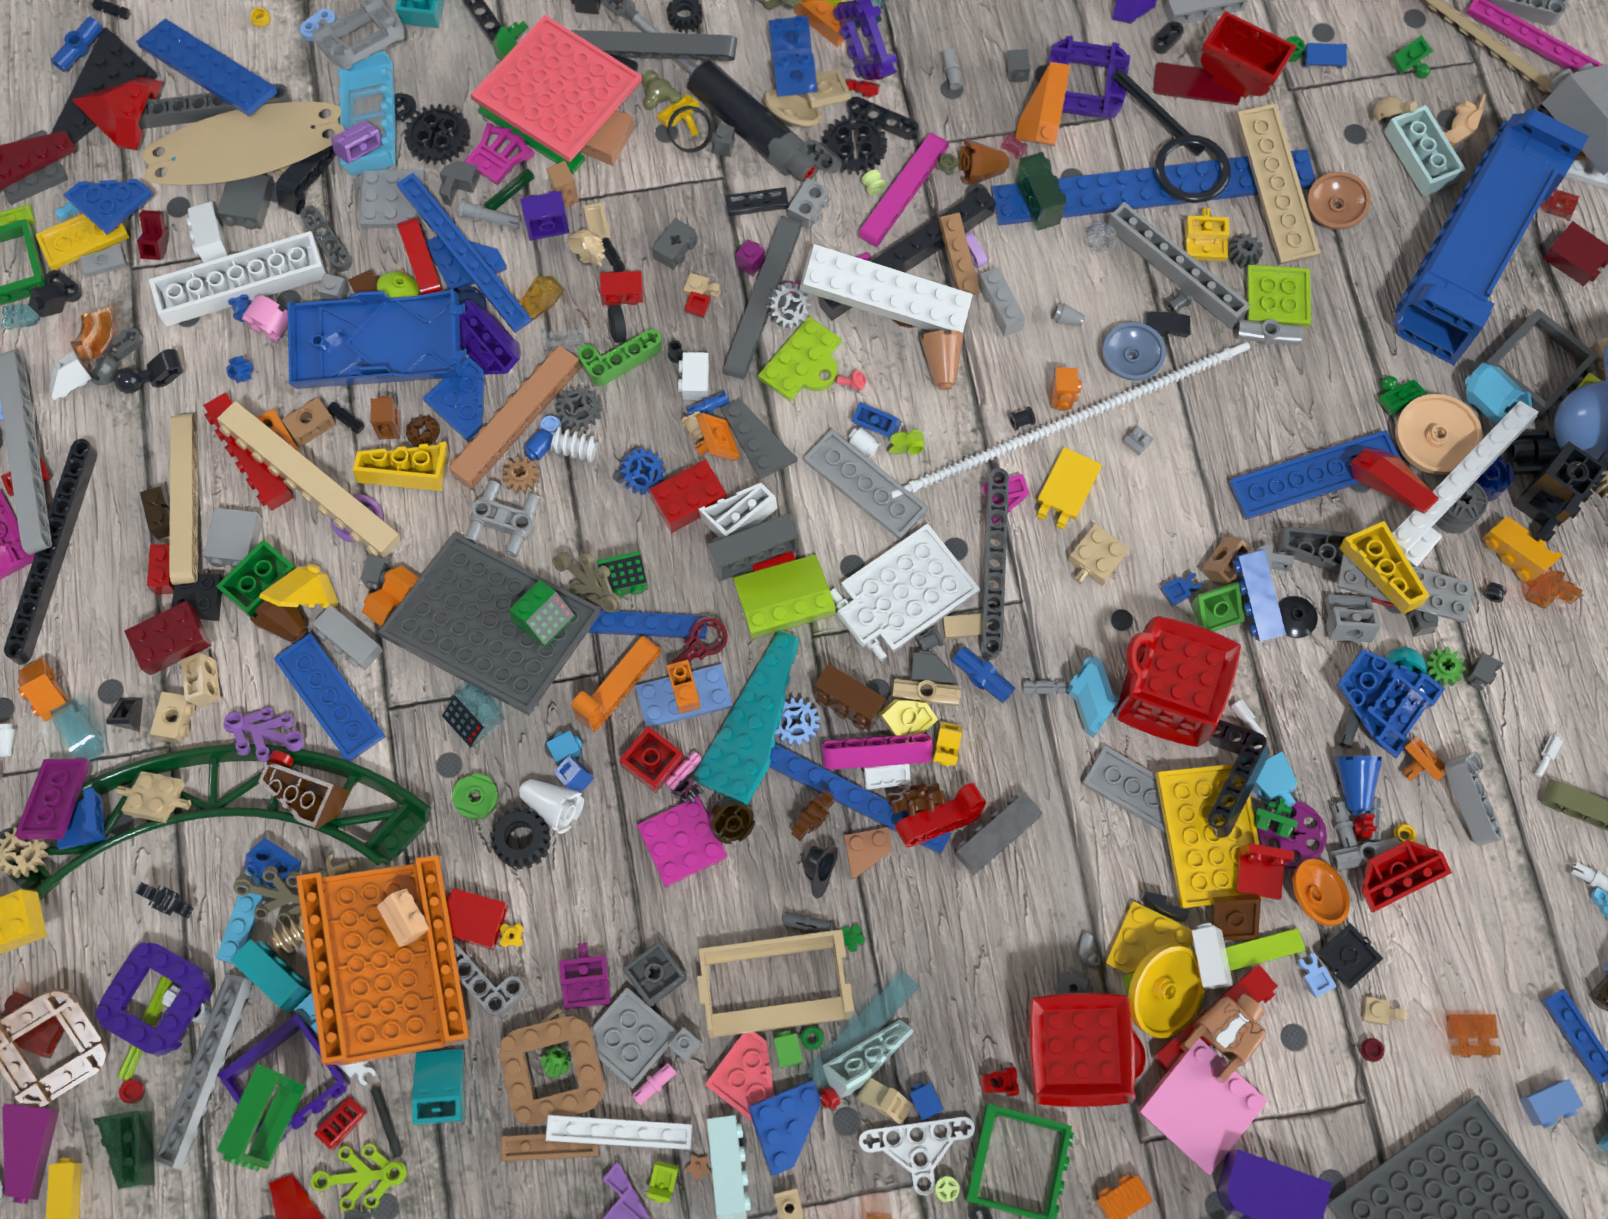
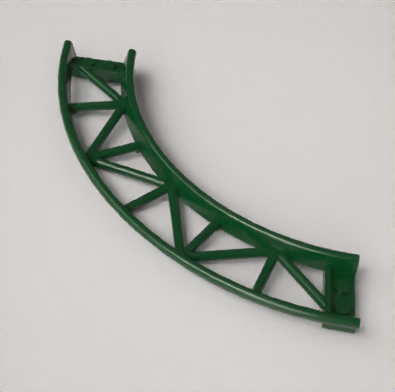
M236 744L196 747L149 757L97 776L83 783L77 801L84 799L83 790L93 788L100 796L118 788L120 785L124 786L131 783L128 788H132L141 771L159 774L179 768L209 764L208 803L183 790L180 793L181 799L191 800V805L201 810L171 815L166 823L146 819L147 823L123 831L106 840L123 813L121 809L127 797L122 796L104 824L105 840L59 850L57 846H48V848L43 850L48 853V856L80 855L53 875L38 864L36 866L38 872L35 873L33 870H30L28 877L22 873L19 878H16L13 874L9 875V877L22 889L38 892L39 900H41L70 872L123 841L180 822L233 816L275 819L308 827L347 844L377 866L381 863L387 866L391 861L394 862L425 829L424 826L430 820L429 812L432 807L392 780L350 761L305 749L293 752L287 749L286 746L265 745L269 748L270 754L276 750L290 755L294 761L289 769L299 772L295 765L343 776L348 779L342 789L351 793L353 787L358 782L388 796L401 804V806L396 809L337 818L338 816H336L318 829L298 822L291 813L278 811L279 801L272 795L267 809L246 807L224 808L260 784L258 781L263 771L217 801L218 767H220V763L258 761L255 753L257 750L255 744H250L251 751L244 756L237 753ZM388 819L366 843L338 829L339 827ZM14 828L8 831V833L13 834ZM3 835L0 839L5 840L7 837ZM9 861V864L13 866H18L16 862L12 863L11 861Z

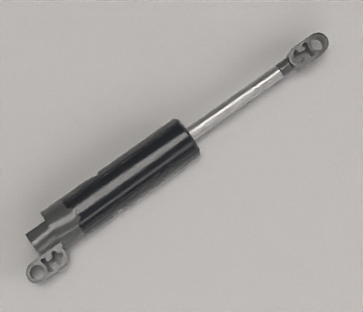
M601 0L614 13L628 18L642 32L661 33L636 10V5L632 0ZM674 59L691 74L688 90L728 126L735 127V132L784 176L792 173L797 179L805 182L807 178L812 180L819 171V168L829 173H837L842 166L841 159L831 149L816 140H808L805 143L714 61L708 60L698 66L690 59ZM831 158L832 165L828 168L827 162Z

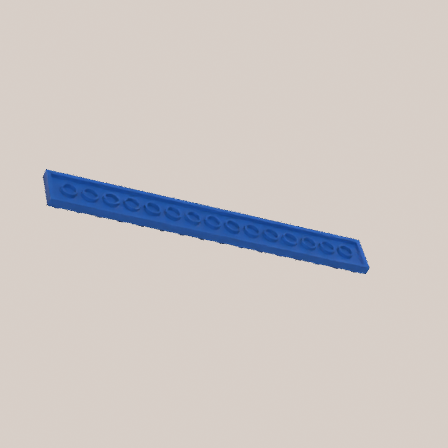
M1308 149L1290 151L1301 189H1311L1316 180ZM1248 156L1228 158L1231 166L1229 183L1221 194L1211 200L1259 195ZM1218 160L1165 166V173L1169 182L1176 188L1187 193L1197 194L1206 192L1216 185L1221 175V167ZM1155 167L992 186L991 190L992 197L996 201L995 212L998 226L1114 212L1124 202L1134 210L1187 203L1170 196L1161 187L1156 178Z

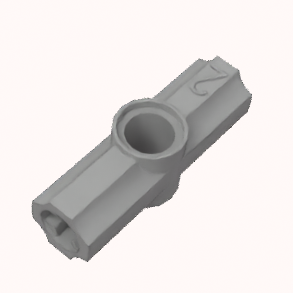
M1273 319L1266 320L1265 322L1239 320L1236 329L1237 339L1259 341L1263 345H1271L1273 343L1300 345L1303 333L1301 326L1279 324V322Z
M1398 838L1374 843L1366 842L1360 846L1330 852L1332 867L1335 871L1360 866L1366 867L1368 859L1364 857L1363 850L1368 851L1372 858L1401 842Z

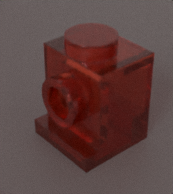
M1556 189L1553 196L1551 195L1544 207H1548L1546 213L1570 221L1580 196ZM1562 204L1564 208L1557 207L1556 205Z

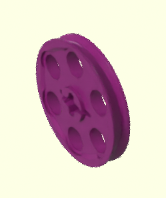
M1296 801V804L1291 807L1295 811V817L1291 819L1298 821L1297 828L1293 827L1292 832L1297 834L1293 839H1291V836L1285 838L1275 834L1277 827L1267 831L1257 828L1260 845L1267 846L1269 840H1274L1278 843L1280 849L1296 851L1299 854L1300 860L1298 862L1290 861L1284 864V868L1296 869L1300 863L1308 859H1317L1322 854L1327 842V831L1321 816L1312 807ZM1268 808V809H1267L1268 811H1271V812H1274V813H1275V809H1272V808ZM1304 819H1314L1316 827L1313 829L1307 828L1304 824ZM1315 840L1318 843V850L1312 851L1308 849L1307 841Z

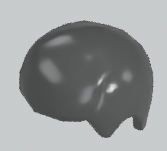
M102 352L101 354L104 358L96 359L97 366L90 374L92 378L90 380L96 385L111 383L119 370L117 361L112 356Z

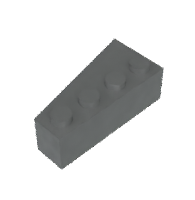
M1284 527L1278 533V552H1285L1290 556H1294L1295 560L1339 574L1343 556L1340 546L1344 538L1355 533Z

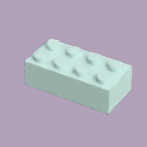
M1426 105L1416 109L1413 113L1407 112L1390 120L1384 133L1422 196L1459 182L1466 169Z

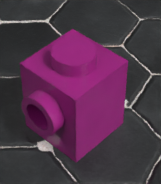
M749 239L736 253V266L752 277L765 261V250L763 247Z

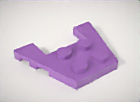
M616 1163L602 1180L621 1197L603 1219H650L621 1165Z

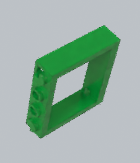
M27 219L16 220L13 223L0 226V243L24 236L34 274L32 277L0 286V306L31 296L33 288L47 285L35 232Z
M257 1064L216 1150L224 1154L222 1159L257 1172L260 1167L268 1170L306 1086L279 1072ZM276 1085H278L279 1088L277 1090V1093L270 1105V1108L263 1120V1123L256 1135V1138L249 1150V1153L246 1154V1149L268 1105V1102L275 1090Z
M987 1104L985 1106L965 1201L1029 1219H1057L1060 1206L1056 1205L1058 1195L1062 1196L1065 1181L1061 1180L1063 1171H1067L1070 1157L1066 1156L1068 1146L1072 1147L1074 1141V1133L1071 1132L1072 1126ZM995 1115L1060 1132L1044 1214L978 1197Z

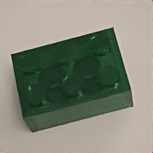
M1043 151L1020 158L1015 182L1037 231L1060 224L1067 199L1064 192L1061 193L1057 176L1053 175L1051 171L1050 160L1045 157Z

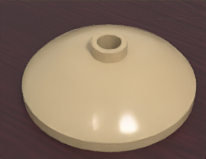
M772 89L765 95L764 101L769 111L786 126L812 127L821 121L822 113L818 107L812 108L810 103L806 101V98L800 94L778 97L777 89Z

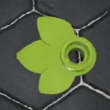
M912 430L908 434L898 432L891 435L890 442L894 446L888 450V453L902 454L908 451V454L916 455L923 452L925 446L923 432Z

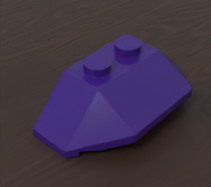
M1116 0L1112 20L1131 24L1137 18L1155 8L1157 0Z
M466 300L465 314L459 315L461 347L464 350L466 349L470 358L484 370L486 375L508 374L520 359L518 343L492 314L471 300Z

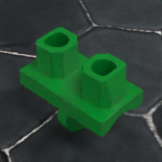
M1281 797L1278 803L1272 801L1268 803L1267 807L1275 809V813L1256 807L1255 814H1257L1255 820L1256 828L1267 831L1270 821H1277L1279 824L1275 834L1285 838L1289 837L1293 827L1297 828L1298 821L1281 815V812L1290 815L1292 808L1284 806L1285 799Z

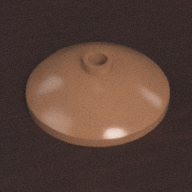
M1332 172L1320 177L1312 185L1308 195V208L1313 218L1321 225L1331 229H1347L1357 225L1365 218L1371 204V196L1366 184L1357 176L1346 172ZM1334 205H1338L1340 208L1336 209Z

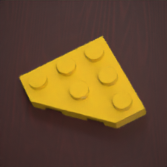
M1133 901L1105 965L1125 975L1136 971L1141 961L1159 946L1179 944L1190 949L1193 942L1192 929Z

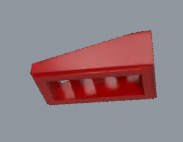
M349 1097L314 1132V1135L330 1150H335L368 1112ZM348 1106L358 1114L355 1118L346 1111ZM341 1114L350 1121L348 1125L339 1118ZM334 1122L343 1129L341 1132L332 1126ZM327 1130L335 1136L333 1140L325 1134Z

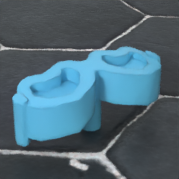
M1596 888L1591 891V898L1594 900L1595 905L1600 907V912L1608 920L1607 893L1602 889Z

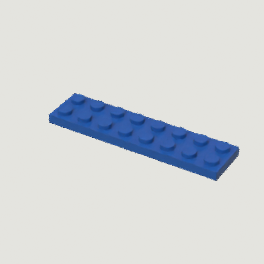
M166 18L136 41L139 48L247 116H250L278 93L274 85Z
M1387 430L1230 479L1229 485L1244 519L1248 520L1360 484L1361 482L1354 479L1351 461L1365 448L1382 449L1396 457H1399Z

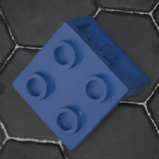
M93 788L83 790L84 799L76 802L64 838L56 839L59 850L105 840L102 798Z

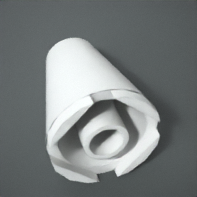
M529 779L520 786V798L555 832L559 834L565 833L572 827L569 825L572 819L577 821L584 804V798L580 796L582 795L580 792L535 779Z

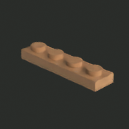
M960 212L938 218L956 289L973 295L979 294L980 290Z
M546 1134L501 1136L502 1162L599 1157L598 1144L545 1141Z

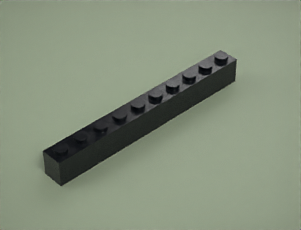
M983 187L870 262L906 273L945 247L938 218L960 212L964 232L966 233L994 214L996 201ZM820 297L819 307L831 321L853 308L852 306Z

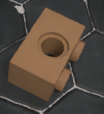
M563 161L546 168L551 191H561L564 208L571 207L579 202L575 180L566 162Z
M318 397L306 402L303 407L288 413L282 419L285 427L299 447H302L336 425L332 416ZM311 418V421H310V422L304 423L305 420Z
M1224 537L1201 570L1212 583L1230 585L1239 575V573H1235L1233 561H1236L1234 555L1249 552L1252 549L1242 538Z

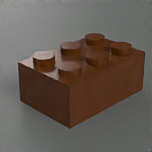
M829 663L814 684L813 697L816 703L825 708L827 706L830 707L842 719L848 718L853 721V725L859 730L870 732L880 717L878 713L884 709L886 698Z

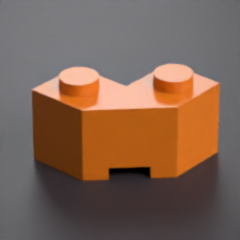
M402 565L395 569H390L384 576L385 582L382 589L369 593L364 599L365 605L362 613L382 627L392 607L399 606L419 577Z

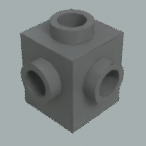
M1075 970L1072 971V974L1061 972L1055 994L1092 993L1093 986L1090 985L1091 980L1085 978V973ZM1074 984L1078 986L1077 992L1073 990Z

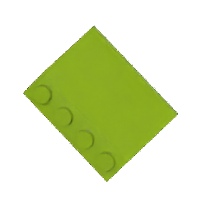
M816 554L733 578L751 639L835 616V605Z

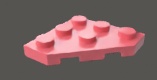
M756 1032L743 1033L705 1083L706 1087L751 1122L752 1119L747 1106L774 1095L767 1041Z

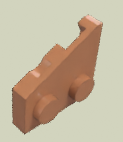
M888 827L844 835L843 837L852 880L859 877L865 870L871 868L877 861L893 850Z

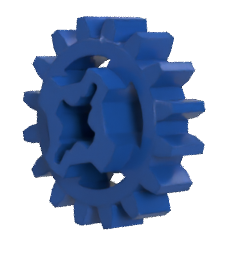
M640 448L638 452L634 449L630 451L631 455L626 454L624 456L626 461L620 462V465L624 467L623 470L619 471V474H624V478L620 481H626L628 484L625 488L629 489L632 487L633 494L639 490L641 495H645L646 492L650 494V488L658 485V482L665 480L661 476L662 473L666 472L665 469H661L664 461L658 462L659 454L652 456L651 449L647 450L646 453L644 448ZM644 469L645 473L640 474L639 470Z

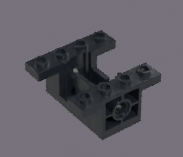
M1568 441L1535 475L1513 505L1542 525L1533 539L1537 542L1540 539L1548 542L1555 534V531H1553L1555 526L1559 527L1569 517L1575 518L1581 510L1579 504L1581 502L1585 503L1593 494L1590 489L1593 485L1597 487L1605 477L1602 475L1603 471H1608V449L1596 460Z

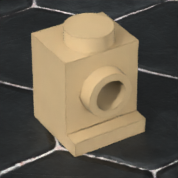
M797 1188L774 1194L779 1219L804 1218ZM787 1204L794 1206L793 1213H786L785 1206Z

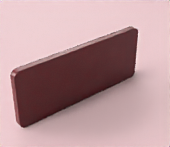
M1163 62L1156 64L1153 86L1154 94L1229 105H1238L1241 98L1240 95L1212 82L1213 76L1204 68Z

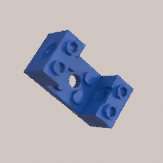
M808 16L769 20L777 96L817 92L815 62L811 48Z

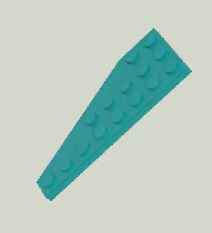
M781 630L777 632L694 773L692 779L700 786L725 797L735 798L747 805L770 767L771 759L769 757L771 749L775 746L776 728L780 725L786 699L785 690L786 686L790 683L791 665L795 662L800 641L796 636Z

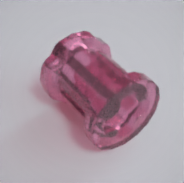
M1010 133L1003 141L1001 148L1010 151L1018 160L1027 151L1028 144L1020 142L1013 133Z

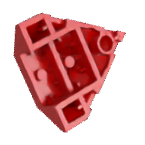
M141 77L74 98L72 101L83 110L90 120L117 147L137 151L143 135L138 126L147 99H157L162 82Z

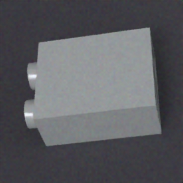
M1588 63L1576 73L1566 69L1550 82L1549 87L1553 92L1542 104L1557 121L1589 136L1582 151L1603 176L1607 175L1608 64L1594 67L1592 63Z

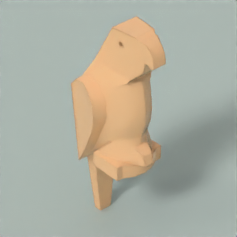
M1486 94L1481 96L1477 108L1476 105L1467 100L1456 107L1457 116L1452 122L1451 130L1447 133L1443 132L1452 148L1463 140L1468 139L1477 129L1484 109L1483 105Z

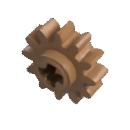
M518 456L515 458V463L508 460L509 468H502L505 474L502 476V480L506 483L507 489L513 488L515 494H518L520 489L524 494H527V488L535 490L533 483H540L538 477L540 470L536 468L535 461L529 463L527 457L520 461Z

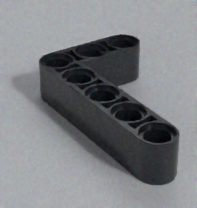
M1219 720L1215 731H1220V733L1213 734L1208 740L1209 743L1215 747L1238 754L1231 772L1208 816V823L1212 833L1216 837L1224 838L1232 832L1269 757L1270 749L1267 739L1263 734ZM1236 738H1241L1239 741H1233ZM1262 745L1261 748L1254 749L1255 746ZM1247 764H1253L1249 768H1244ZM1238 783H1244L1241 787H1235ZM1229 802H1234L1232 806H1225ZM1218 822H1225L1221 826H1215Z

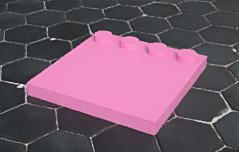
M1199 1038L1190 1050L1184 1051L1137 1111L1205 1174L1210 1176L1268 1100L1236 1071L1232 1073L1226 1082L1218 1083L1215 1077L1227 1063Z

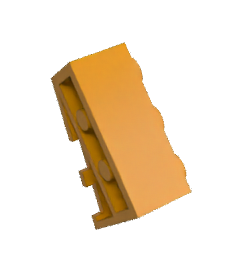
M1506 516L1482 539L1489 549L1494 550L1501 557L1505 565L1510 566L1517 573L1520 580L1530 585L1560 559L1563 554L1558 551L1554 554L1544 547L1546 543L1540 539L1537 542L1528 535L1529 531Z

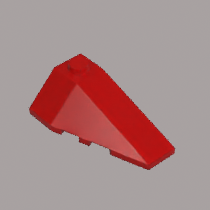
M293 1174L269 1183L276 1219H324Z

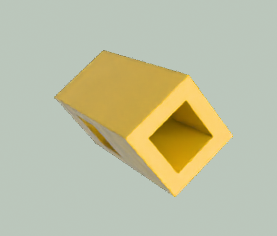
M74 1158L58 1159V1163L49 1164L46 1219H79L82 1163H75Z

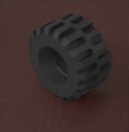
M514 808V812L505 811L506 815L504 817L500 815L497 818L498 823L493 824V832H490L491 846L503 863H506L511 868L523 869L526 866L528 869L532 867L531 864L533 863L539 864L541 862L539 859L541 857L545 858L547 855L546 850L550 849L549 840H551V836L544 820L536 812H530L527 808H523V810ZM526 827L533 831V840L528 847L522 850H514L509 847L508 839L515 829Z

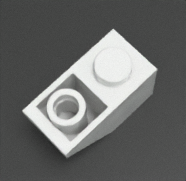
M74 350L54 362L48 387L54 400L59 397H65L71 390L84 386L88 380L92 379L88 369Z

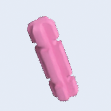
M693 751L688 756V760H684L673 772L674 775H670L665 781L666 785L674 790L679 785V782L683 781L693 771L694 766H697L702 761L701 756Z

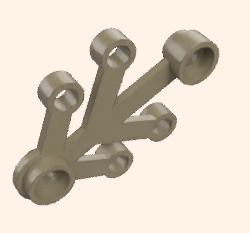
M561 552L553 557L552 563L558 571L563 572L568 569L579 579L574 580L568 586L572 594L591 593L584 600L596 606H602L608 613L617 612L621 609V599L616 593L612 592L607 579L610 576L609 569L602 565L595 570L594 574L591 566L594 558L591 553L584 552L579 556V562L583 565L585 573L572 563L573 560L569 553ZM596 577L600 580L602 587L599 586Z
M266 867L263 872V879L266 882H272L277 889L254 884L253 878L249 875L242 874L236 878L233 885L236 894L245 896L252 893L275 898L265 904L261 903L256 906L254 916L257 919L263 920L267 918L269 912L289 902L298 904L289 909H281L279 911L277 921L280 924H289L292 917L301 913L298 893H293L289 888H297V881H293L290 878L296 879V876L301 875L299 872H290L285 883L278 874L276 867Z

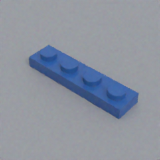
M1561 989L1544 999L1542 1003L1597 1085L1607 1081L1608 1053L1565 989Z

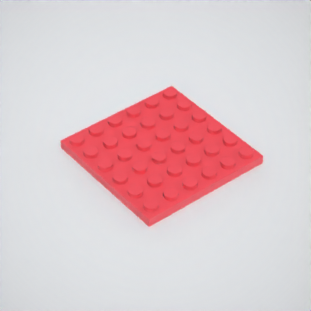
M544 15L471 93V99L568 162H571L640 84L642 75Z

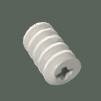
M558 427L551 442V452L555 450L556 454H560L563 451L564 456H569L571 453L572 458L576 459L579 456L580 460L584 461L587 458V461L592 463L597 454L598 442H594V436L592 435L589 440H586L585 433L582 434L581 438H578L577 431L570 436V429H567L562 434V427Z

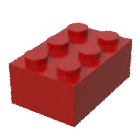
M706 459L649 489L651 500L671 533L701 518L699 508L714 505L723 498L724 500L727 499V493Z

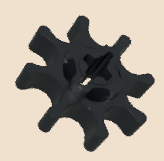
M140 882L135 891L136 894L150 900L149 906L169 916L174 912L189 919L194 910V907L179 900L181 895L161 885L156 889Z

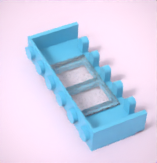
M385 51L371 54L365 60L354 63L349 69L343 70L340 66L338 70L340 86L338 87L340 95L339 107L341 109L339 124L343 125L345 131L365 120L378 129L382 144L380 147L349 164L339 157L341 166L351 176L362 174L365 170H381L395 165L396 128L393 61Z

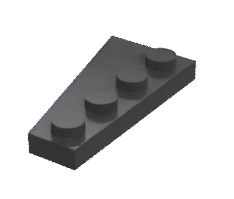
M740 399L721 407L723 416L760 480L797 462V457Z

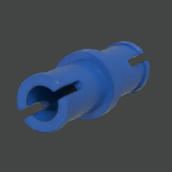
M722 391L708 399L707 397L703 398V401L687 407L686 410L689 416L696 411H700L701 414L707 412L710 414L714 409L730 402L725 391Z

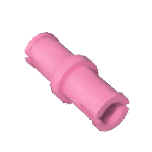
M665 1063L652 1077L648 1076L646 1078L647 1081L632 1093L631 1096L642 1106L655 1092L659 1093L662 1090L661 1087L677 1073L669 1066V1063Z

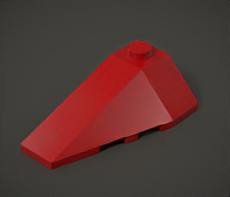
M1365 448L1351 461L1355 480L1423 514L1438 501V497L1399 457L1382 449Z

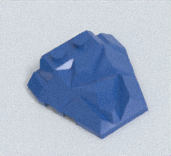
M1365 650L1359 652L1336 684L1375 742L1394 758H1398L1409 742L1406 736L1425 709L1434 706L1445 690L1427 674L1422 672L1419 674L1408 670V667L1404 665L1392 664L1388 659Z

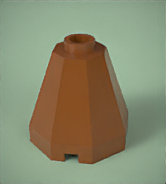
M965 140L963 144L966 146H961L958 168L959 171L963 170L964 176H960V178L966 185H974L1004 174L1006 169L1009 168V157L1001 150L973 140Z

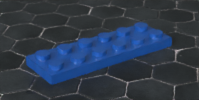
M311 633L273 658L345 760L351 762L386 737Z

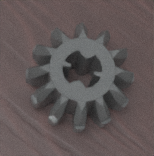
M1241 233L1238 237H1234L1231 240V244L1228 246V259H1233V265L1240 264V268H1243L1244 265H1256L1263 255L1262 243L1257 242L1258 237L1251 238L1250 233L1246 237Z

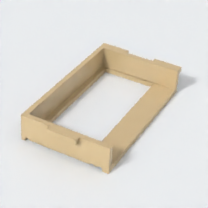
M842 930L699 949L702 976H697L700 1005L705 1004L709 1038L849 1019L850 1013L854 1012L850 983L845 984L842 958H846ZM833 948L840 997L718 1014L712 1013L707 965Z

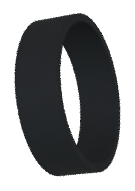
M684 106L676 110L670 117L668 135L677 148L684 152L694 153L701 151L710 143L713 135V124L707 113L700 108ZM686 110L702 112L709 124L706 140L700 146L692 149L680 147L672 136V124L675 118Z

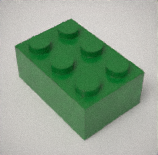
M263 539L216 587L249 618L251 616L256 618L258 615L255 612L256 609L265 601L259 598L260 593L296 567Z

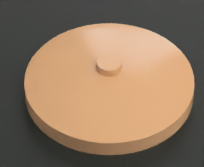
M1428 394L1414 399L1404 408L1396 422L1395 438L1400 452L1413 466L1426 473L1449 475L1483 440V432L1475 413L1462 401L1448 395Z

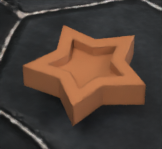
M691 1154V1164L684 1171L692 1173L696 1182H698L702 1175L712 1174L707 1167L708 1156L698 1158Z

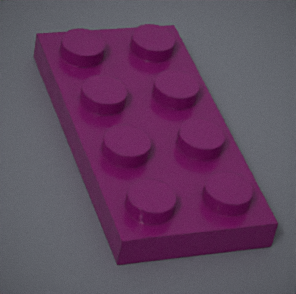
M87 758L43 759L15 833L18 840L64 838L90 766Z

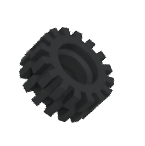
M699 0L669 1L667 17L670 27L672 26L675 31L678 28L679 33H682V30L688 33L689 29L693 32L695 27L698 29L700 24H702L703 18L701 3L699 4ZM683 10L692 12V15L688 17H680L677 14Z

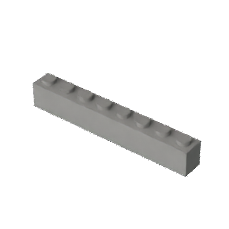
M1124 202L1111 214L1107 225L1109 230L1180 288L1184 289L1230 329L1246 315L1250 306L1246 300Z

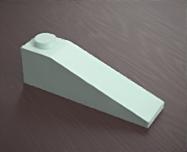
M899 1019L823 1065L829 1086L833 1087L841 1098L852 1094L855 1090L862 1087L913 1033V1029Z

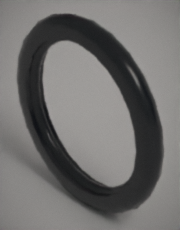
M1183 135L1170 140L1162 146L1155 159V174L1161 187L1170 196L1187 203H1201L1216 198L1224 191L1231 177V166L1224 150L1214 141L1199 135ZM1188 144L1208 149L1217 157L1220 163L1221 175L1219 181L1210 190L1197 194L1187 193L1176 188L1169 182L1165 173V161L1171 151L1179 146Z

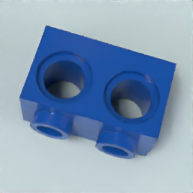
M264 837L246 854L244 868L251 875L263 880L269 887L277 889L272 882H266L263 879L265 868L268 866L276 867L278 874L286 883L290 872H300L301 861Z

